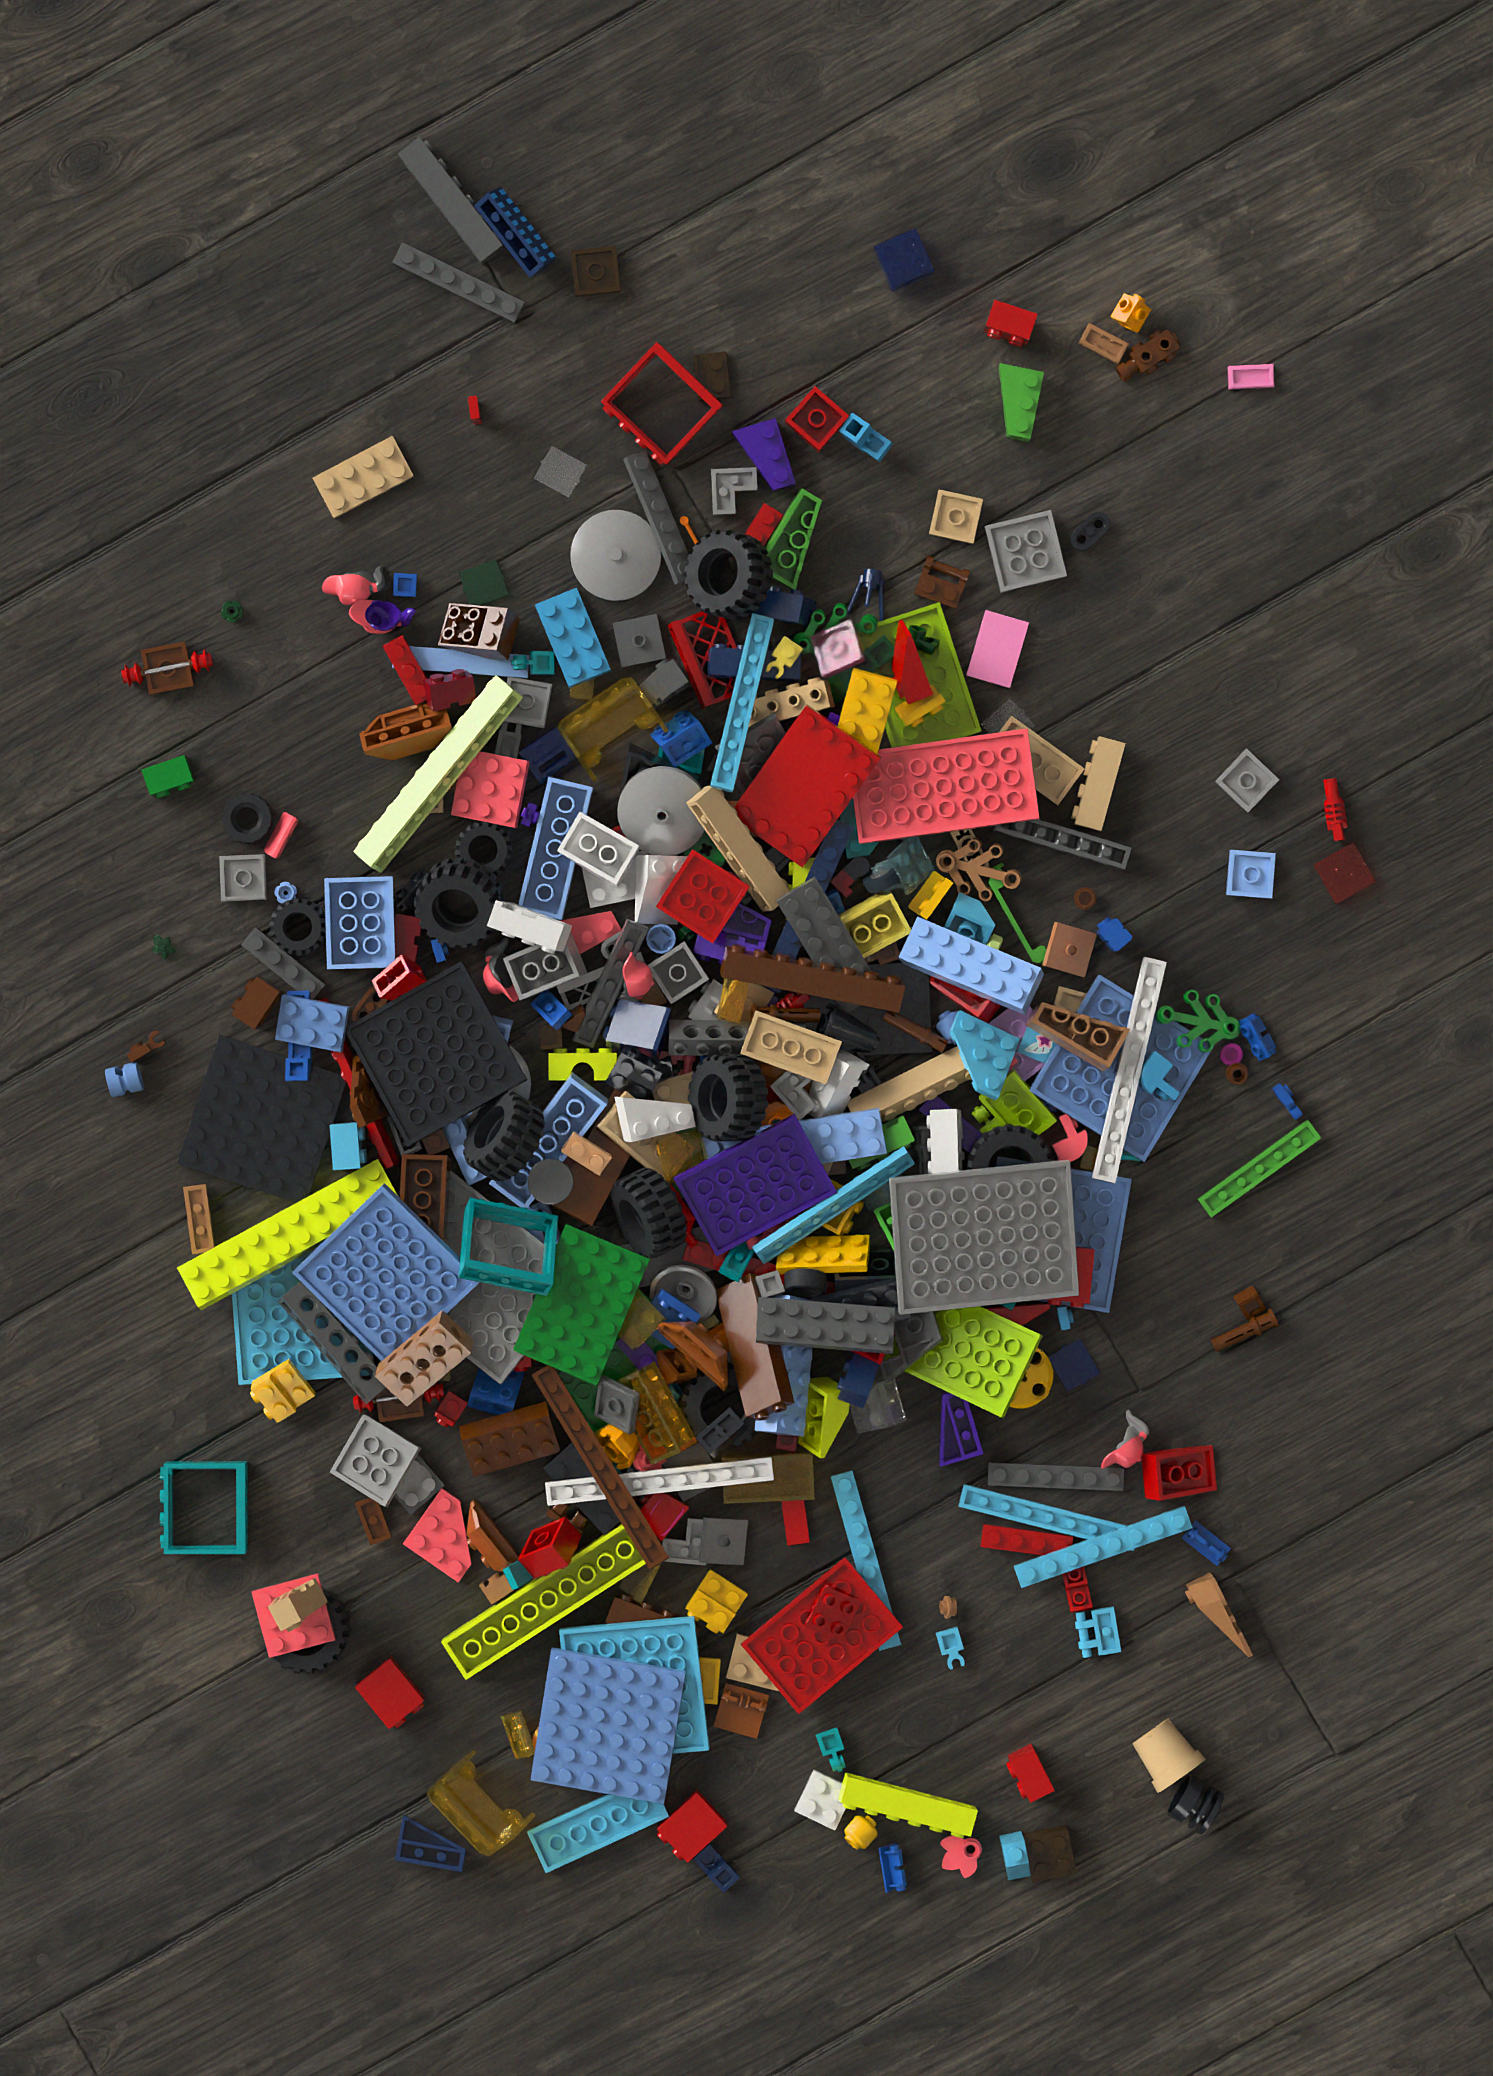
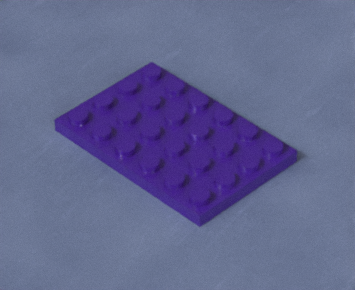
M795 1113L754 1134L751 1138L737 1143L674 1177L677 1186L716 1256L837 1193Z

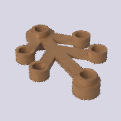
M972 838L968 841L967 845L955 852L944 850L938 854L936 858L937 867L942 872L950 874L957 885L958 893L967 895L972 890L970 882L963 880L958 871L960 869L967 872L978 890L979 898L982 901H989L993 897V890L990 887H986L980 875L1001 880L1004 886L1009 889L1016 888L1022 880L1021 874L1017 870L1011 869L1004 872L982 866V864L992 858H999L1003 854L1004 849L1002 845L997 843L993 844L988 851L969 862L959 859L970 852H977L981 849L982 842L978 838ZM972 841L978 843L977 849L971 847ZM994 847L999 848L1000 853L998 855L993 853ZM945 857H949L951 859L950 865L944 862ZM1011 874L1016 876V882L1010 881L1009 876ZM961 885H966L968 887V891H962ZM984 890L989 892L990 896L988 898L983 896L982 892Z

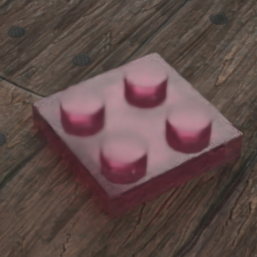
M852 619L811 636L821 676L825 679L865 661L856 626Z

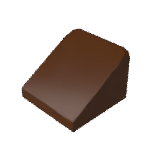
M582 1004L570 1010L572 1013L571 1017L561 1027L573 1032L578 1031L586 1015Z
M1249 1286L1233 1296L1246 1320L1266 1310L1253 1286Z

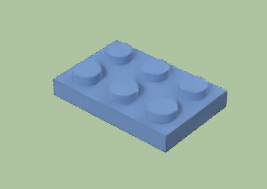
M284 994L281 998L275 1040L342 1052L350 1007Z

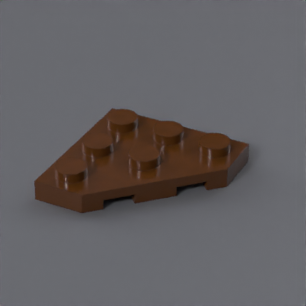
M355 1055L353 1056L350 1109L354 1121L361 1128L390 1115L359 1056Z

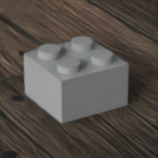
M685 941L648 965L652 976L671 1004L709 980Z

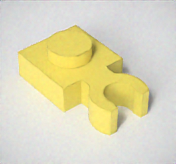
M784 636L771 654L776 660L769 663L765 671L768 672L771 667H776L778 674L775 678H780L784 672L783 666L785 665L790 668L803 648Z

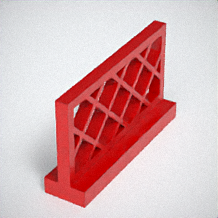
M701 611L684 619L674 621L667 627L703 710L731 698L733 692L728 694L727 692L729 689H734L731 686L733 679H729L728 684L716 678H708L703 671L705 661L708 662V650L714 647L713 642L717 632L726 636L728 640L726 645L728 647L729 645L733 649H737L725 618L718 617L719 622L714 627L704 623L707 614ZM703 616L702 621L697 620V618H700V617ZM693 621L700 624L696 636L686 631L685 623ZM703 626L714 630L710 642L698 637ZM696 641L709 645L705 656L695 652L694 646ZM714 682L726 687L723 696L714 698L711 691Z

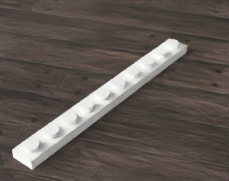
M1143 957L1127 1024V1028L1130 1031L1123 1042L1093 1170L1092 1178L1111 1183L1116 1182L1167 963L1147 957Z
M771 1457L619 1474L631 1496L774 1480ZM594 1477L545 1482L548 1506L606 1499Z

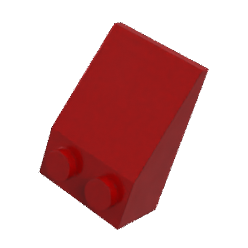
M902 619L898 621L892 662L894 677L892 679L898 680L895 690H897L899 698H904L907 704H911L933 695L912 635Z
M933 976L929 979V984L969 1015L986 1023L989 1022L1001 1006Z
M1213 1445L1157 1450L1143 1453L1141 1456L1145 1498L1161 1501L1217 1490Z

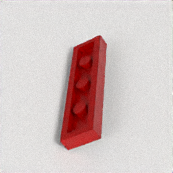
M983 1524L980 1546L1045 1555L1071 1546L1073 1536Z

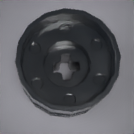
M1189 1774L1175 1793L1167 1815L1180 1823L1190 1816L1188 1827L1192 1829L1196 1826L1195 1831L1202 1835L1218 1816L1225 1794L1220 1790L1214 1794L1215 1788L1213 1786H1209L1202 1792L1204 1781Z

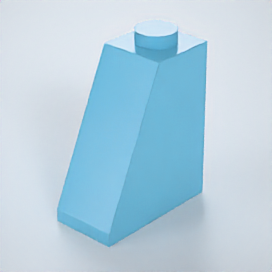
M1022 1832L999 1835L1008 1880L1030 1876L1029 1861Z

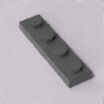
M256 927L241 944L296 991H310L312 1000L316 998L326 985L287 952L279 949L278 945Z

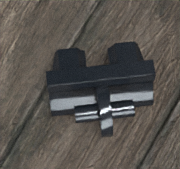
M854 1052L852 1054L869 1064L862 1052ZM870 1064L867 1070H863L858 1078L860 1083L857 1087L863 1094L882 1084Z

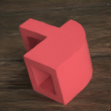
M1064 1113L1058 1116L1067 1137L1052 1144V1147L1059 1161L1069 1160L1072 1162L1084 1153L1088 1137L1085 1129L1076 1132L1075 1129L1078 1128L1076 1120Z

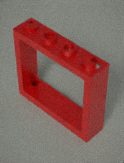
M656 342L601 401L605 405L602 409L611 418L615 415L621 421L618 425L625 432H633L637 436L635 441L643 449L648 447L653 452L651 457L660 465L663 462L669 465L724 406L659 342ZM656 355L712 407L668 455L613 403Z

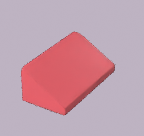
M284 812L268 840L264 852L278 859L299 820Z

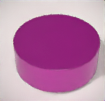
M1228 1043L1220 1050V1059L1226 1065L1241 1062L1243 1058V1051L1237 1044Z

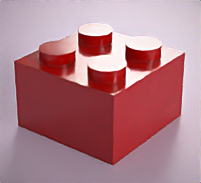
M994 300L984 332L988 333L987 337L995 340L1004 338L1009 340L1010 345L1021 348L1022 345L1027 346L1038 314Z
M814 386L786 418L785 424L819 453L839 431L849 415Z
M566 1517L531 1530L518 1561L534 1579L540 1576H547L558 1569H565L570 1565L571 1558L578 1548L581 1534Z
M1032 1743L1007 1755L1009 1762L1006 1763L1007 1768L1013 1779L1018 1778L1019 1782L1016 1784L1023 1799L1028 1798L1031 1803L1055 1791Z

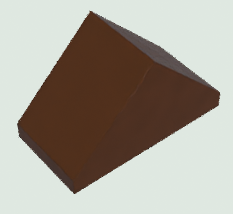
M677 1348L657 1351L656 1356L663 1386L683 1383L697 1377V1372Z

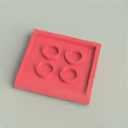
M480 751L457 779L451 815L517 828L530 761Z
M318 1573L252 1591L269 1658L336 1640L327 1604H324L307 1616L298 1628L290 1632L287 1629L280 1631L268 1608L275 1598L313 1578H316L323 1591Z

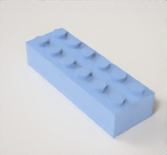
M548 777L518 905L548 917L563 920L576 863L557 852L579 812L585 815L588 814L593 787Z
M917 917L899 955L900 961L906 966L1026 1015L1044 976L1042 969L1038 966Z
M572 1072L542 1111L545 1118L543 1137L540 1138L538 1149L533 1153L532 1159H529L525 1168L521 1169L516 1176H511V1179L499 1182L490 1180L489 1184L518 1206L528 1208L535 1199L528 1188V1176L533 1166L545 1159L564 1161L567 1155L562 1153L561 1149L571 1134L576 1132L583 1136L605 1108L609 1099Z
M777 1295L774 1297H770L779 1299L812 1301L810 1299L790 1295ZM781 1345L795 1403L787 1406V1409L783 1412L770 1414L766 1420L756 1421L755 1431L778 1435L804 1436L810 1368L813 1357L812 1348Z

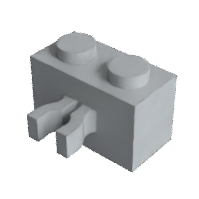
M714 979L711 983L707 981L700 991L703 994L699 1001L694 1000L687 1011L690 1012L688 1017L692 1020H720L721 1016L714 1011L727 988Z

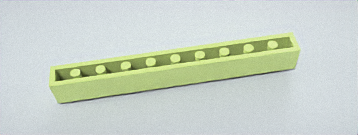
M495 675L487 683L482 693L474 699L466 713L458 719L453 729L443 738V741L436 750L430 754L424 765L416 771L415 776L401 790L399 796L387 807L382 817L374 823L372 829L359 842L353 852L371 868L382 873L522 700L523 696Z

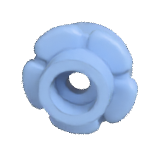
M282 882L280 886L275 888L274 894L277 896V901L283 904L287 900L296 898L297 889L294 885H290L289 882Z

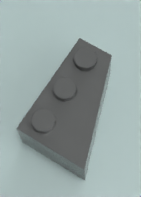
M666 658L656 665L657 670L637 688L651 711L689 686L688 680L674 659L669 661Z

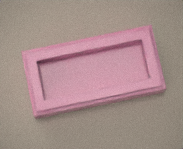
M1273 364L1227 367L1228 390L1274 388Z

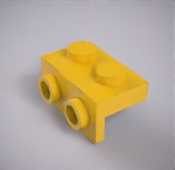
M933 684L930 685L933 695L911 704H907L904 701L895 707V711L906 727L911 724L914 728L924 721L923 716L929 712L934 715L943 709L942 704L945 703V699L938 693Z

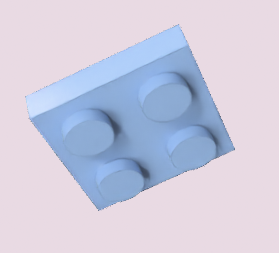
M1230 850L1226 895L1271 899L1276 853Z

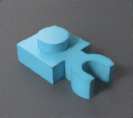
M958 1627L936 1632L942 1655L949 1654L947 1659L949 1669H953L952 1661L954 1659H959L961 1666H964V1658L958 1654V1651L964 1649Z

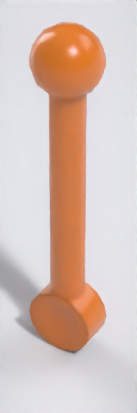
M686 516L681 517L680 524L685 526L695 544L699 543L688 524V518Z

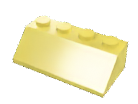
M888 888L838 915L863 958L910 934L911 931L909 924Z

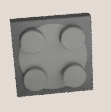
M418 1454L394 1496L411 1515L443 1488L445 1484Z

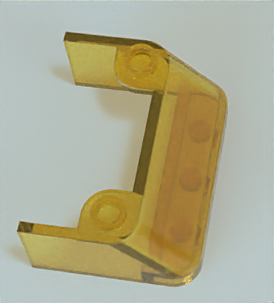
M631 677L622 678L563 718L557 727L593 782L597 778L590 768L596 766L602 757L599 749L636 724L640 729H649L655 723H658L665 733L669 731Z
M473 1749L427 1791V1796L479 1853L484 1856H491L515 1839L536 1815L532 1812L522 1819L518 1811L514 1809L502 1811L473 1780L476 1776L474 1764L469 1761L477 1753Z

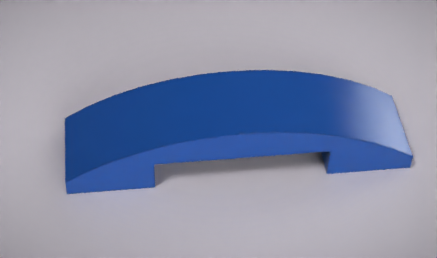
M287 991V995L311 999L310 991ZM288 1042L285 1081H309L313 1047Z

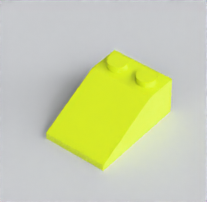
M829 1377L810 1378L804 1436H798L797 1442L819 1458H825L849 1413L850 1405L837 1399L840 1390L836 1389L838 1383Z

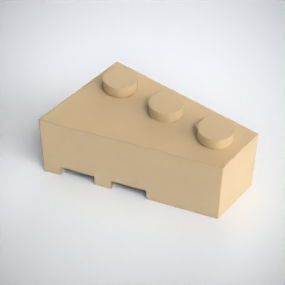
M313 1578L275 1598L268 1608L280 1631L287 1629L290 1632L298 1628L307 1616L328 1601L316 1578Z

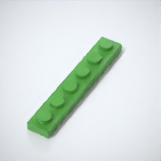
M1309 1120L1304 1121L1199 1197L1198 1201L1208 1215L1213 1217L1313 1145L1321 1137Z

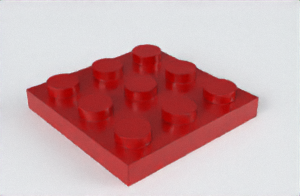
M692 849L656 907L713 944L750 886Z

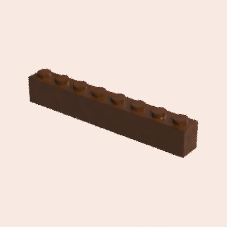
M733 944L732 947L726 946L720 970L723 978L900 1012L905 985L903 981H900L899 977L888 975L887 978L879 977L878 973L872 971H865V974L859 973L851 967H843V969L834 968L833 964L821 962V965L814 964L812 960L807 958L794 960L790 959L789 955L777 953L776 956L769 955L765 950H745L746 947Z

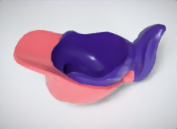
M359 600L349 610L350 617L356 623L362 625L365 631L372 634H385L392 631L396 626H408L412 616L416 613V610L412 608H407L402 612L395 604L379 600Z

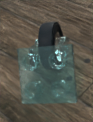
M918 836L909 837L887 856L888 860L876 863L875 867L871 868V871L863 877L862 881L866 890L870 893L888 892L902 887L905 894L909 895L935 869Z

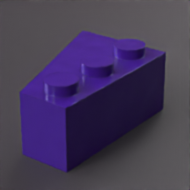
M776 418L732 431V435L773 493L795 486V480Z
M720 932L712 944L702 936L697 935L693 953L697 954V959L710 962V958L719 959V964L722 965L726 946L732 947L733 944L746 947L745 950L754 951L755 949L764 950L766 943Z
M947 1391L941 1393L939 1466L982 1455V1447L968 1401Z

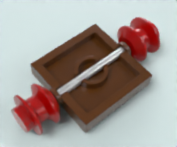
M183 641L141 650L144 668L141 669V666L137 663L134 664V668H129L125 665V669L121 670L123 682L128 683L129 687H131L134 681L141 685L143 677H146L149 695L194 687L191 668H194L197 673H200L201 668H206L210 671V666H213L211 653H207L205 649L201 655L194 651L191 659H189L187 645Z
M437 1381L408 1406L403 1404L389 1389L385 1388L367 1404L358 1395L354 1396V1409H359L361 1414L365 1408L372 1412L374 1404L377 1405L379 1422L425 1416L422 1398L425 1396V1400L428 1403H431L432 1398H437L441 1402V1397H445L443 1383L439 1384Z

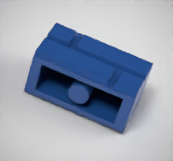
M1106 917L1097 925L1099 929L1096 934L1102 941H1106L1105 945L1111 952L1120 950L1132 940V935L1127 929H1123L1122 923L1117 918L1110 919Z

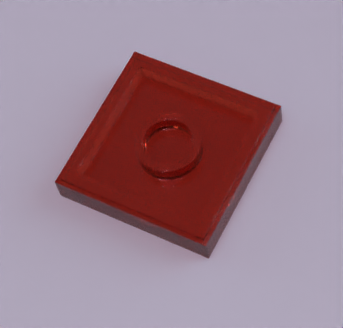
M1354 843L1347 845L1313 865L1335 904L1376 882Z

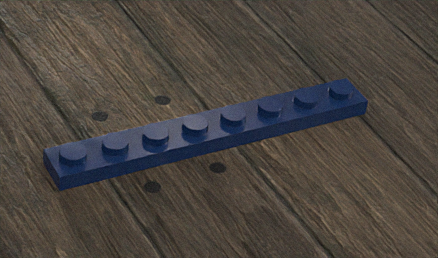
M836 820L824 837L805 882L815 876L825 893L854 829L853 826ZM788 920L772 955L776 956L777 953L789 955L790 959L795 960L802 943ZM765 986L776 992H781V989Z

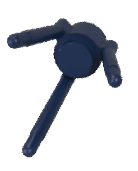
M864 569V574L859 576V582L849 603L847 614L851 613L862 586L867 589L865 607H869L872 590H877L878 586L880 621L884 620V579L881 578V571Z

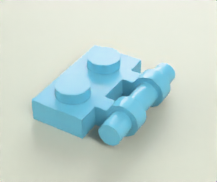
M1113 1606L1091 1610L1092 1619L1088 1620L1085 1618L1084 1611L1076 1612L1077 1621L1075 1622V1627L1079 1631L1080 1641L1078 1645L1079 1649H1082L1083 1658L1092 1656L1091 1648L1097 1647L1099 1656L1121 1652ZM1094 1627L1096 1639L1089 1640L1087 1628Z

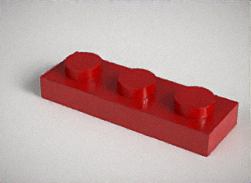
M402 634L384 644L383 648L415 705H418L426 700L424 679L428 678Z

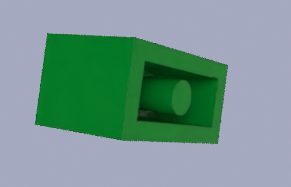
M186 755L141 770L150 796L156 795L157 799L170 795L169 791L178 788V791L191 788L190 783L195 782Z

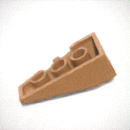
M1209 1572L1187 1583L1188 1590L1185 1591V1594L1190 1603L1195 1602L1197 1607L1248 1657L1253 1656L1241 1630L1236 1624L1229 1607H1227V1602L1213 1575Z

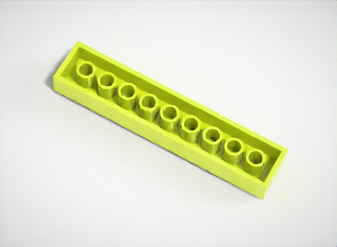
M377 1159L177 1267L198 1308L203 1310L316 1249L384 1183L396 1195L397 1193Z
M620 1523L607 1534L600 1536L575 1552L568 1567L555 1570L547 1576L535 1578L444 1637L441 1643L465 1680H467L646 1563Z

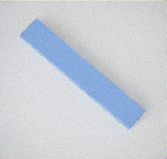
M410 646L424 671L452 673L454 670L464 669L470 674L528 678L529 665H527V670H513L511 660H513L514 655L518 654H510L509 660H497L453 649Z

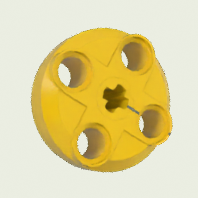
M1038 1347L1035 1352L1039 1353V1359L1037 1362L1029 1364L1010 1407L1028 1408L1036 1405L1049 1394L1053 1382V1368L1047 1355ZM1041 1383L1043 1385L1042 1392L1040 1394H1033V1386Z

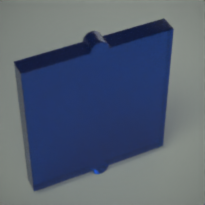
M1081 1339L1068 1346L1063 1345L1061 1350L1048 1356L1067 1392L1080 1384H1086L1087 1380L1099 1374Z

